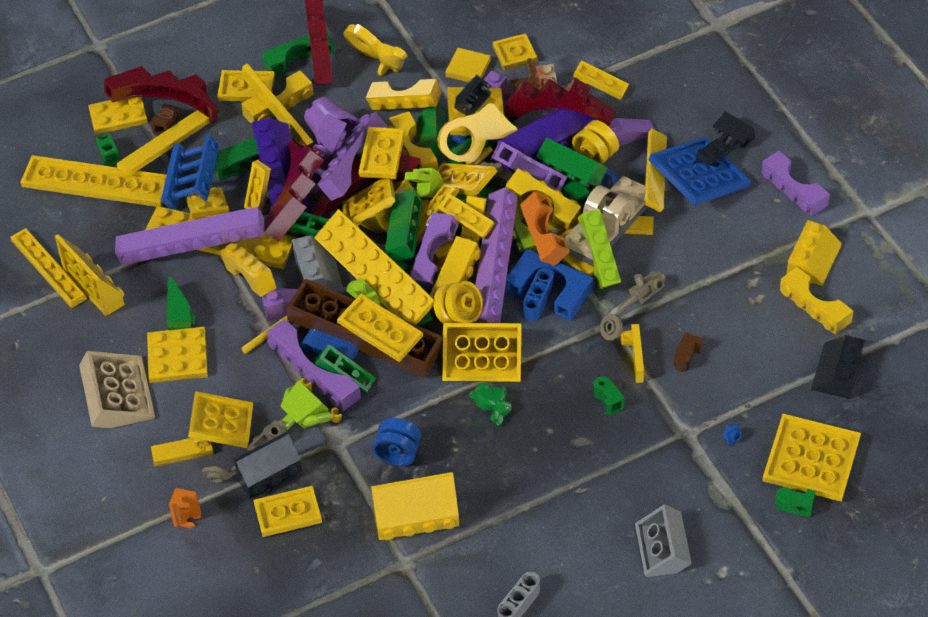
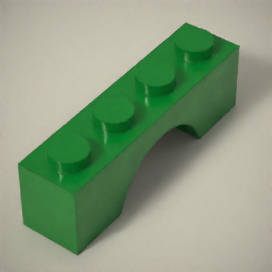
M327 32L331 56L335 54L334 41ZM309 35L261 52L264 68L266 71H274L275 77L287 73L288 64L293 59L300 56H312Z

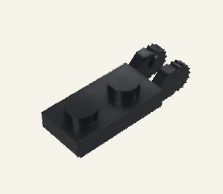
M724 133L698 151L696 157L707 165L713 166L736 147L738 140L734 138L727 145L725 142L729 135Z

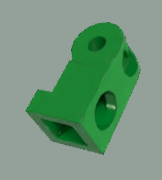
M110 133L101 137H95L104 166L111 167L117 165L120 158Z
M597 377L594 380V396L604 403L605 414L609 417L624 409L625 397L607 377Z
M782 487L776 492L775 506L778 510L787 513L811 517L815 490L807 489V493L792 491L790 488Z

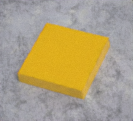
M526 33L493 42V48L504 71L537 62V56Z
M457 48L445 75L448 78L470 82L476 74L482 79L491 61V56Z

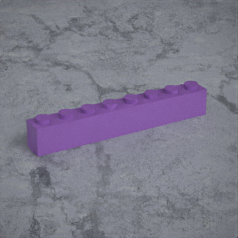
M506 187L489 194L486 217L492 220L495 225L484 239L482 238L476 287L479 289L483 299V309L477 321L472 323H500L518 200V196Z
M257 206L116 236L115 255L121 265L263 236L264 217Z

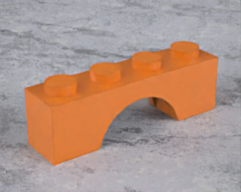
M534 191L520 204L523 211L522 214L528 224V230L531 232L540 260L555 266L570 251L564 237L548 232V220L553 211L548 196Z

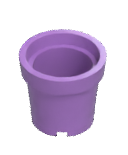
M319 98L312 102L313 106L310 109L307 108L304 115L305 123L315 136L326 114L347 123L344 129L347 133L342 141L341 149L345 145L344 141L352 135V130L359 125L360 121L350 112L344 111L330 98ZM316 138L318 145H323L322 142Z

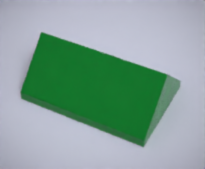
M437 104L436 107H427L418 114L419 147L431 148L435 157L445 156L438 147L437 138L441 128L449 121L447 108ZM450 133L447 137L449 150L456 147L455 142L451 140L453 135H450Z

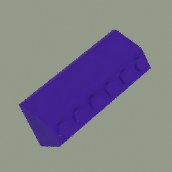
M558 109L498 140L497 146L499 142H504L541 163L542 161L536 158L546 138L570 148L573 146V137L592 120L596 119L576 111ZM502 164L503 169L511 171L512 175L515 173L514 170Z
M268 118L252 122V130L260 162L271 168L267 191L271 207L273 208L288 177L291 164V153L288 144L291 142L292 136L288 123ZM306 195L302 201L306 206L303 212L312 214Z

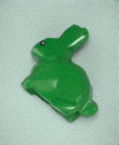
M479 383L477 388L469 393V397L475 401L476 406L482 411H493L490 419L497 426L502 424L503 416H506L512 409L511 403L506 401V387L499 388Z

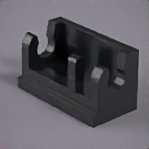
M476 74L456 96L454 108L466 116L475 114V111L491 96L492 92L488 90L491 85Z
M726 111L713 124L716 132L722 131L727 133L733 139L738 140L743 148H746L755 139L753 127Z

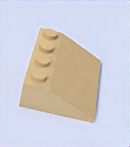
M95 351L86 352L79 367L92 427L114 428L155 418L142 356Z

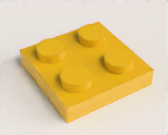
M211 188L208 200L206 201L198 193L186 197L192 219L229 213V207L222 188Z

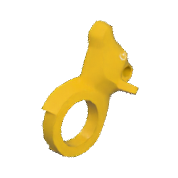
M350 24L343 33L346 41L356 51L365 56L380 60L378 75L383 76L389 69L393 72H399L403 67L405 58L408 56L407 53L397 46L393 47L381 43L370 31L361 25Z
M488 103L482 109L475 111V114L445 123L439 131L437 138L438 147L448 159L457 162L464 161L468 165L480 156L486 140L504 138L518 129L506 119L495 104ZM462 126L470 132L472 144L466 153L456 155L449 150L447 137L452 129Z

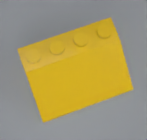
M59 234L55 235L63 270L105 316H108L124 306V293L122 289L114 285L110 276L103 274L101 267L93 263L88 253L85 254L80 248Z
M443 323L442 381L521 382L522 325L519 323Z
M453 472L371 486L379 540H391L396 537L412 536L424 532L431 533L435 530L452 529L459 526Z

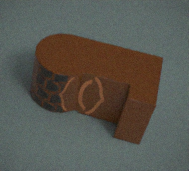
M168 104L161 106L160 112L151 121L153 134L160 135L174 126L179 115V108L177 106ZM159 127H164V131L159 130Z
M685 332L674 355V368L677 371L686 372L690 369L694 353L700 354L703 349V338Z

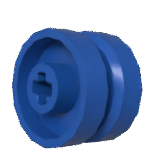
M386 418L380 422L377 436L372 446L373 454L384 463L393 466H408L415 459L422 436L421 431L410 421L401 418Z

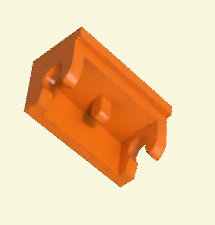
M175 488L169 502L174 527L193 528L195 527L194 523L187 522V519H200L201 517L197 492Z

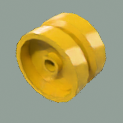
M592 120L572 139L575 152L600 164H604L619 149V142L615 133L609 126L598 120Z
M461 281L445 284L439 287L434 296V311L442 323H472L477 321L481 315L483 299L479 289L471 282Z

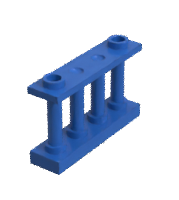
M206 134L204 145L190 150H186L180 143L173 146L161 201L169 209L176 210L180 198L197 193L204 201L208 200L219 150L218 142L210 134ZM202 153L201 159L188 163L189 157ZM199 167L198 173L185 176L186 171ZM196 181L194 187L182 190L184 184Z

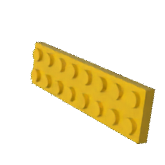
M32 155L20 183L21 187L162 207L161 197L167 175L137 171L128 176L116 167Z
M157 206L145 230L196 219H192L191 213ZM264 232L263 236L239 240L236 243L264 265L284 270L293 250L292 239H296V237L284 235L277 242ZM235 242L196 250L221 255L220 250Z
M339 209L314 237L356 279H363L378 294L381 299L380 302L391 313L402 320L417 326L434 306V298Z

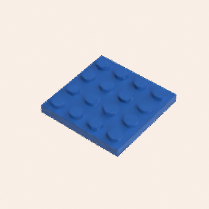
M706 137L650 154L649 161L694 206L748 188L751 183L726 156L713 166L707 165L696 157L698 151L711 143Z

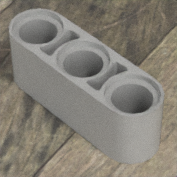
M526 572L522 575L497 608L498 617H522L540 593V577L537 573Z

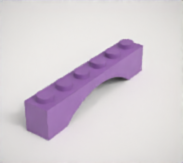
M376 112L370 115L365 114L360 118L359 125L352 130V135L344 141L345 145L336 153L337 157L329 163L330 167L328 170L322 173V178L317 185L331 201L343 196L350 187L353 159L358 149L365 144L368 127L389 128Z
M283 319L267 331L269 347L273 350L276 349L284 361L288 360L296 372H301L308 383H313L321 395H326L333 406H338L342 411H345L361 399L360 387L347 375L327 372L307 359L299 347L297 330L288 321Z

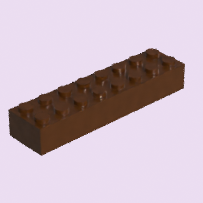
M304 279L287 305V320L308 329H315L350 342L359 351L420 377H427L443 350V336L409 323L423 332V337L399 363L337 323V319L355 299Z

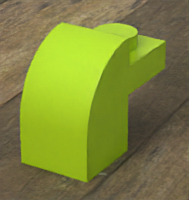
M434 168L413 169V172H405L404 180L417 183V194L421 199L428 198L429 201L432 200L443 186L442 177Z

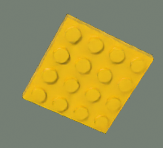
M782 414L762 481L806 493L807 489L815 490V495L842 502L861 433Z

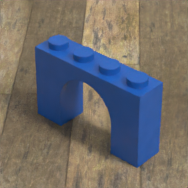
M527 249L506 277L505 292L522 299L530 288L537 271L541 268H549L554 273V279L561 282L565 287L554 302V314L572 321L594 290V278L561 263H557L555 266L544 263L540 260L538 252Z

